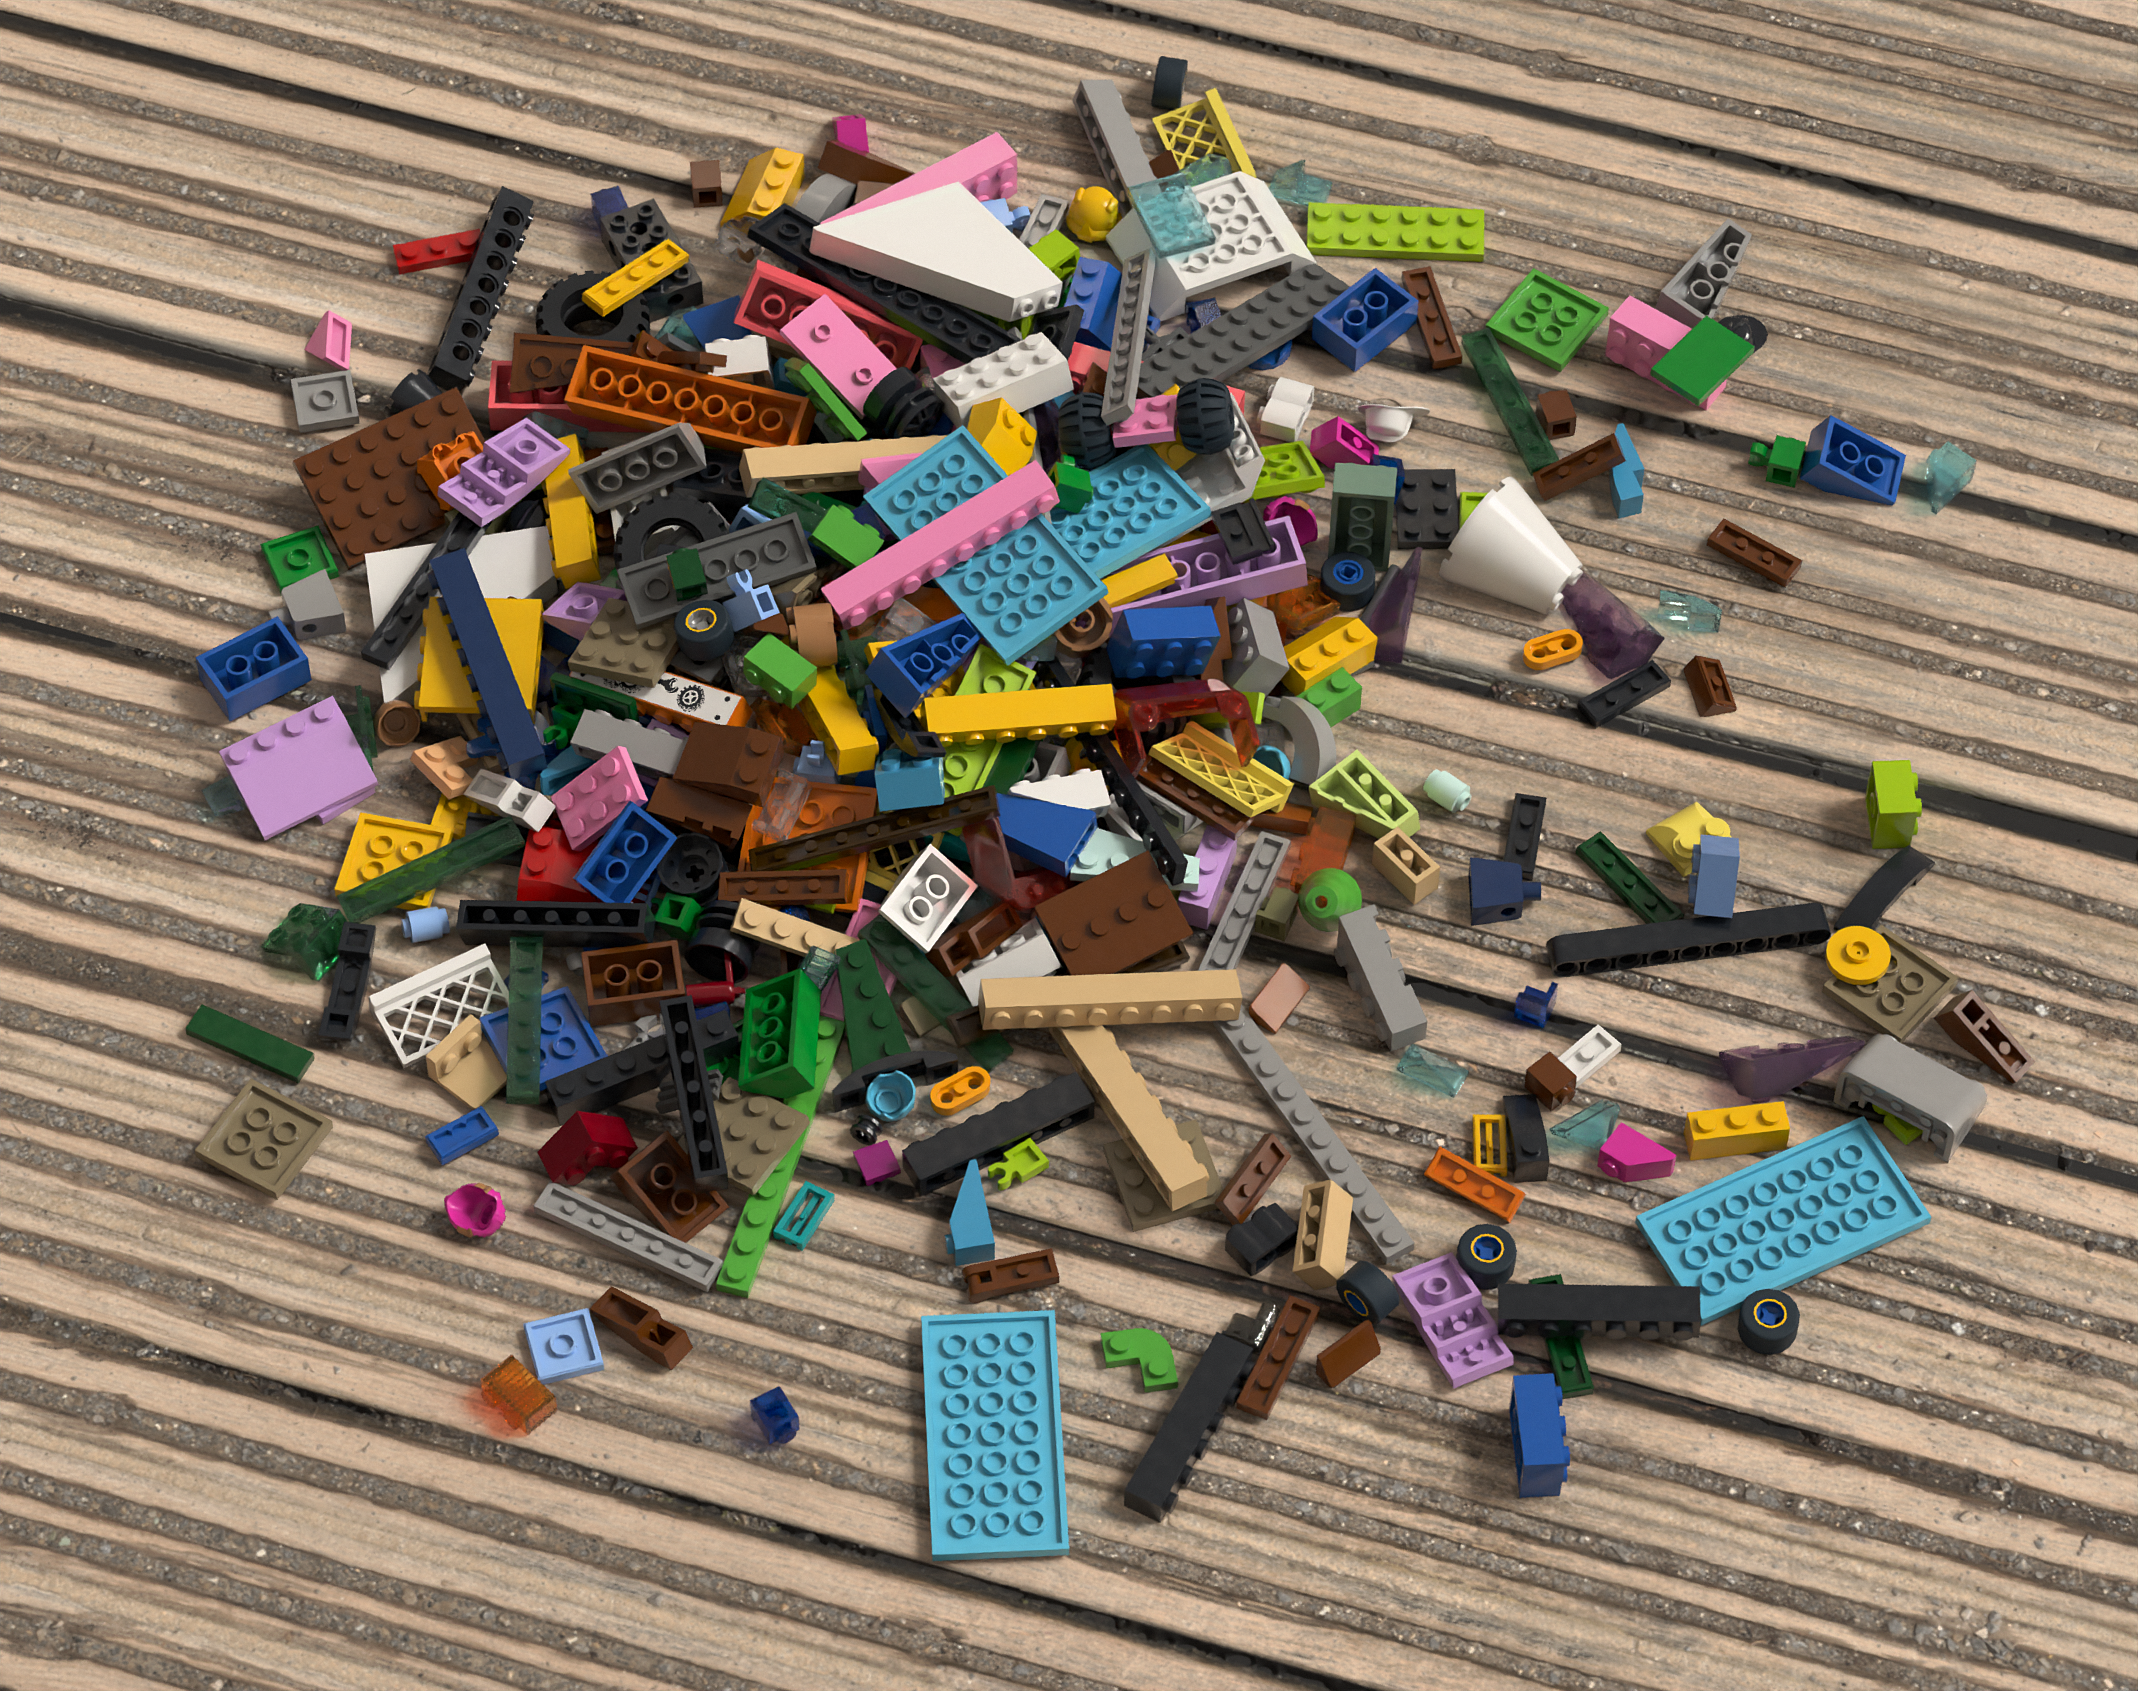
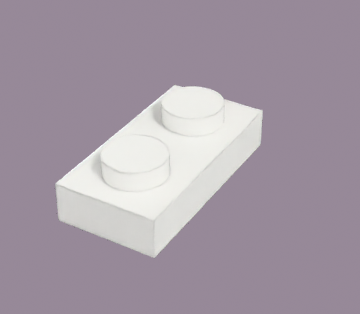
M1597 1025L1558 1057V1059L1577 1076L1576 1089L1621 1051L1622 1044L1600 1025Z

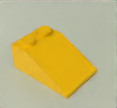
M1002 397L972 405L967 430L1008 476L1026 466L1032 457L1037 431Z

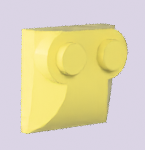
M1698 802L1691 804L1646 830V835L1683 877L1692 873L1693 844L1700 843V834L1731 837L1729 825L1722 819L1714 818Z

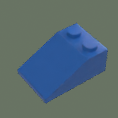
M1830 415L1811 430L1800 479L1824 492L1892 506L1896 502L1906 455Z

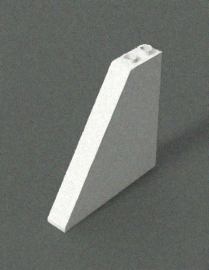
M959 181L815 226L812 231L809 251L816 256L1009 322L1057 307L1059 304L1063 282Z
M547 526L481 537L468 558L484 598H508L513 596L517 599H542V604H544L558 593L557 580H561V578L556 579L552 570L551 561L553 556L548 540L553 539V537L550 538ZM437 543L365 554L375 631ZM423 622L390 670L379 667L384 703L391 700H401L411 705L414 704L415 691H420L421 682L417 680L418 663H423L424 655L420 654L421 636H426L427 628L423 627Z

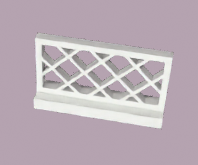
M485 944L369 996V1010L374 1020L377 1019L403 1069L426 1059V1055L441 1042L429 1038L434 1024L451 1029V1033L459 1025L458 1023L463 1011L479 1015L480 1017L493 1013L487 1011L491 998L505 1001L508 1007L516 1005L493 964L491 954ZM488 971L493 979L490 989L473 985L475 976ZM453 986L466 989L461 1003L444 998L446 990ZM496 986L499 992L494 991ZM470 991L487 996L483 1009L466 1004ZM424 999L436 1002L432 1016L416 1012L417 1003ZM441 1004L458 1009L454 1022L436 1018ZM399 1013L406 1015L407 1019L403 1029L389 1026L385 1017ZM412 1018L429 1022L425 1036L407 1031ZM395 1035L400 1036L399 1040L396 1039ZM404 1038L422 1042L419 1051L406 1057L401 1048Z

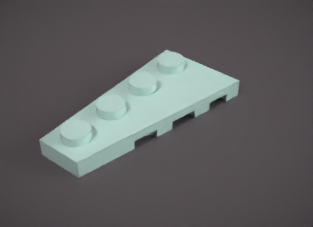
M1097 828L1070 870V880L1085 882L1145 852L1146 849L1143 841ZM1151 854V856H1152L1154 862H1155L1156 865H1157V862H1156L1155 858H1154L1153 855ZM1184 854L1188 861L1184 883L1172 886L1165 875L1162 876L1169 889L1197 892L1200 858Z

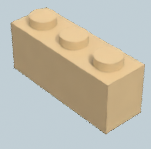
M1331 1179L1306 1185L1303 1189L1293 1273L1314 1290L1335 1286L1336 1281L1344 1274L1353 1197Z

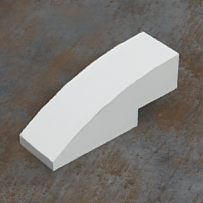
M484 769L479 770L464 792L467 798L536 832L540 831L556 807L540 792L525 788L514 779Z

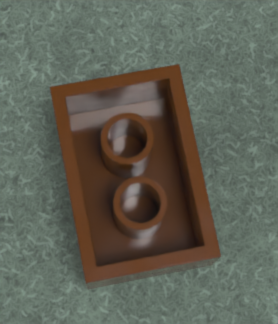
M677 940L581 952L591 1027L638 1021L641 1017L657 1015V1018H660L659 1001L685 996Z

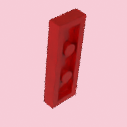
M480 228L393 245L399 275L470 261L481 232Z

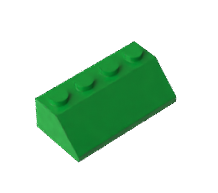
M801 968L746 989L738 1087L741 1091L788 1099L814 1089L821 990Z

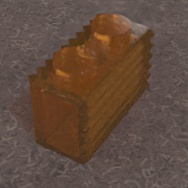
M513 1355L507 1357L481 1378V1396L489 1407L494 1409L497 1406L503 1411L505 1421L514 1430L520 1428L526 1435H530L547 1418H550L552 1414L557 1412L555 1395L540 1380H537Z

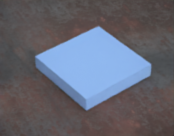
M588 1308L523 1323L539 1386L604 1370V1363Z

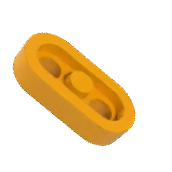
M1562 629L1533 638L1524 645L1523 661L1531 669L1544 670L1575 660L1582 652V637L1574 630Z
M971 1066L937 1083L930 1093L932 1109L940 1115L949 1116L985 1098L990 1092V1075L981 1067ZM971 1085L979 1086L977 1089L970 1088ZM943 1100H950V1101H952V1102H950V1103H943L942 1101H943Z

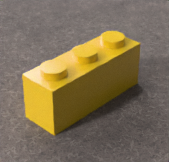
M1784 1101L1687 1112L1684 1128V1137L1690 1161L1785 1150L1790 1134V1125Z

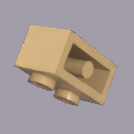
M1398 826L1374 843L1372 865L1414 905L1438 889L1440 866Z

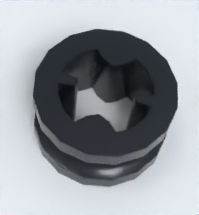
M863 1114L858 1115L855 1120L856 1124H853L850 1128V1134L853 1138L869 1146L876 1143L878 1140L877 1136H880L883 1131L882 1125L876 1119Z

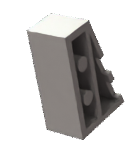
M1243 598L1227 615L1232 659L1224 660V692L1265 693L1266 697L1290 668L1273 612Z

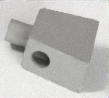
M325 569L283 588L281 591L283 607L268 612L270 620L278 616L284 626L291 624L293 632L299 640L347 631L344 612Z

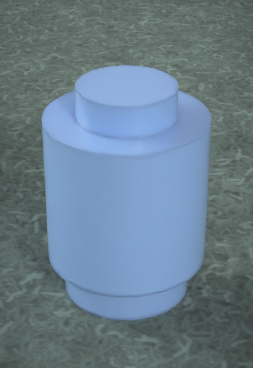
M435 906L406 912V918L401 919L404 938L410 937L411 943L442 938L443 934L450 933L449 920L445 908L438 909Z

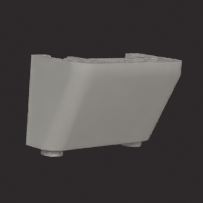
M1877 1034L1847 1063L1840 1073L1833 1102L1848 1109L1854 1101H1859L1858 1106L1862 1108L1869 1101L1923 1130L1921 1139L1927 1142L1930 1138L1936 1145L1934 1156L1948 1163L1985 1108L1987 1094L1983 1085L1978 1081L1968 1079L1899 1043L1891 1035Z

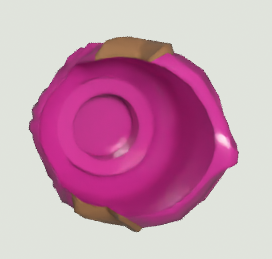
M1284 496L1266 505L1262 517L1264 522L1289 516L1300 547L1309 542L1317 541L1318 528L1316 517L1309 504L1299 498L1293 500L1291 497Z
M469 1183L461 1186L444 1198L445 1209L450 1223L459 1234L466 1237L478 1236L485 1238L491 1236L500 1229L506 1219V1209L501 1200L500 1192L494 1191L491 1186L482 1183Z

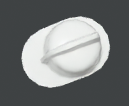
M1365 404L1358 407V411L1365 415L1367 437L1383 442L1401 440L1408 433L1413 418L1430 413V409L1424 407H1392L1380 404Z

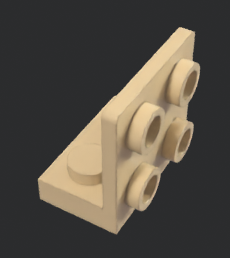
M471 1014L426 1055L428 1077L472 1110L485 1105L510 1081L490 1044L482 1039L480 1021Z

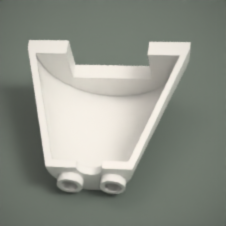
M1507 477L1499 483V486L1502 488L1498 492L1492 489L1465 521L1448 549L1452 553L1450 560L1445 558L1442 561L1439 576L1451 583L1547 615L1550 610L1555 611L1562 603L1565 596L1561 592L1567 584L1573 586L1579 580L1583 573L1580 568L1583 565L1521 485L1514 478Z

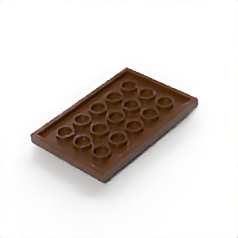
M457 387L293 460L292 464L348 570L365 563V554L393 550L446 526L444 514L449 511L440 509L438 500L421 474L417 473V460L427 455L434 446L440 443L448 444L458 435L474 431L484 446L485 440Z

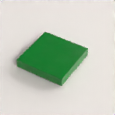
M318 525L260 544L261 551L280 595L283 588L324 569L330 580L339 577L336 564Z

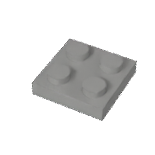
M351 370L291 379L300 433L360 424Z

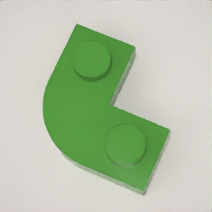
M1144 1328L1101 1333V1345L1106 1369L1139 1364L1145 1393L1178 1388L1173 1353L1169 1343L1160 1334Z

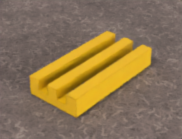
M1473 1114V1165L1493 1176L1494 1173H1500V1177H1507L1505 1115ZM1480 1123H1485L1486 1164H1481ZM1492 1123H1498L1500 1164L1493 1163Z

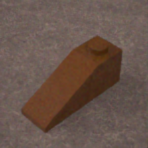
M1973 990L1953 997L1934 1017L1935 1021L1956 1044L2013 1084L2035 1063L2032 1057Z

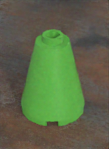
M1325 868L1315 871L1305 879L1299 891L1298 905L1303 918L1312 927L1325 932L1338 931L1340 916L1361 909L1362 893L1356 880L1348 873L1336 868ZM1322 896L1327 898L1328 903L1326 907L1321 903Z

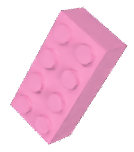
M1629 295L1610 317L1605 356L1609 357L1613 362L1631 369L1639 376L1655 382L1663 389L1684 398L1652 377L1650 373L1651 368L1692 329ZM1727 379L1699 407L1707 410L1725 389Z

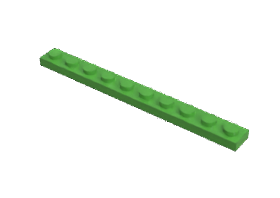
M819 1015L814 1089L788 1099L784 1098L783 1104L807 1115L810 1124L754 1196L749 1194L716 1282L717 1291L749 1298L846 1032L844 1021Z

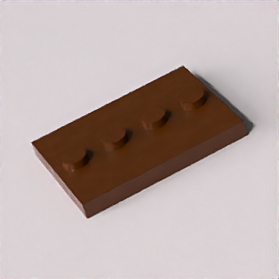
M1148 850L1034 906V911L1069 976L1119 974L1193 937L1194 934Z

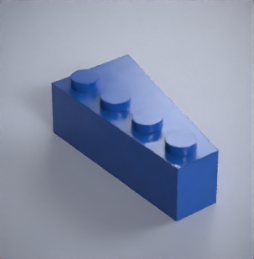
M961 613L882 647L865 674L906 719L923 702L924 698L929 697L969 658L981 640L982 635L967 616Z

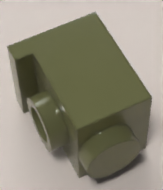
M1275 887L1271 897L1266 896L1261 909H1258L1256 912L1255 932L1285 942L1298 914L1299 894L1293 893L1288 888Z

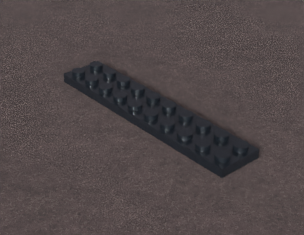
M786 203L748 228L747 238L964 364H968L976 358H982L998 351L1004 346H1010L1022 340L962 305L812 254L809 249L813 227L821 224Z

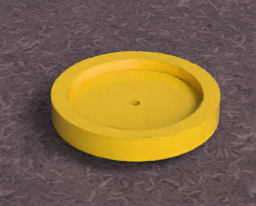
M1862 926L1846 927L1833 934L1827 944L1825 954L1829 970L1838 979L1853 985L1871 984L1882 978L1888 970L1891 958L1887 941L1876 931Z

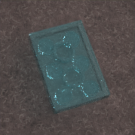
M1184 173L1128 187L1127 195L1159 259L1215 244L1216 236Z

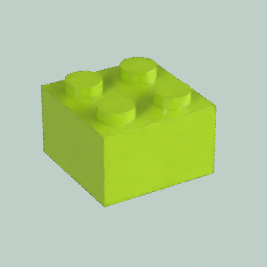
M1910 760L1872 761L1865 794L1872 849L1905 848L1911 845L1912 836L1918 833L1917 817L1922 815L1921 799L1915 796V791L1918 790V776L1916 772H1912Z

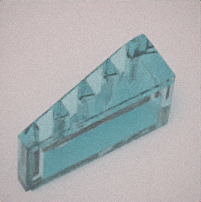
M813 945L801 958L796 970L801 968L822 992L838 967L841 958Z

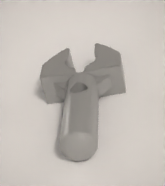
M657 1015L641 1017L635 1023V1031L638 1032V1036L623 1050L663 1034L662 1025L657 1031L648 1033V1030L657 1024Z

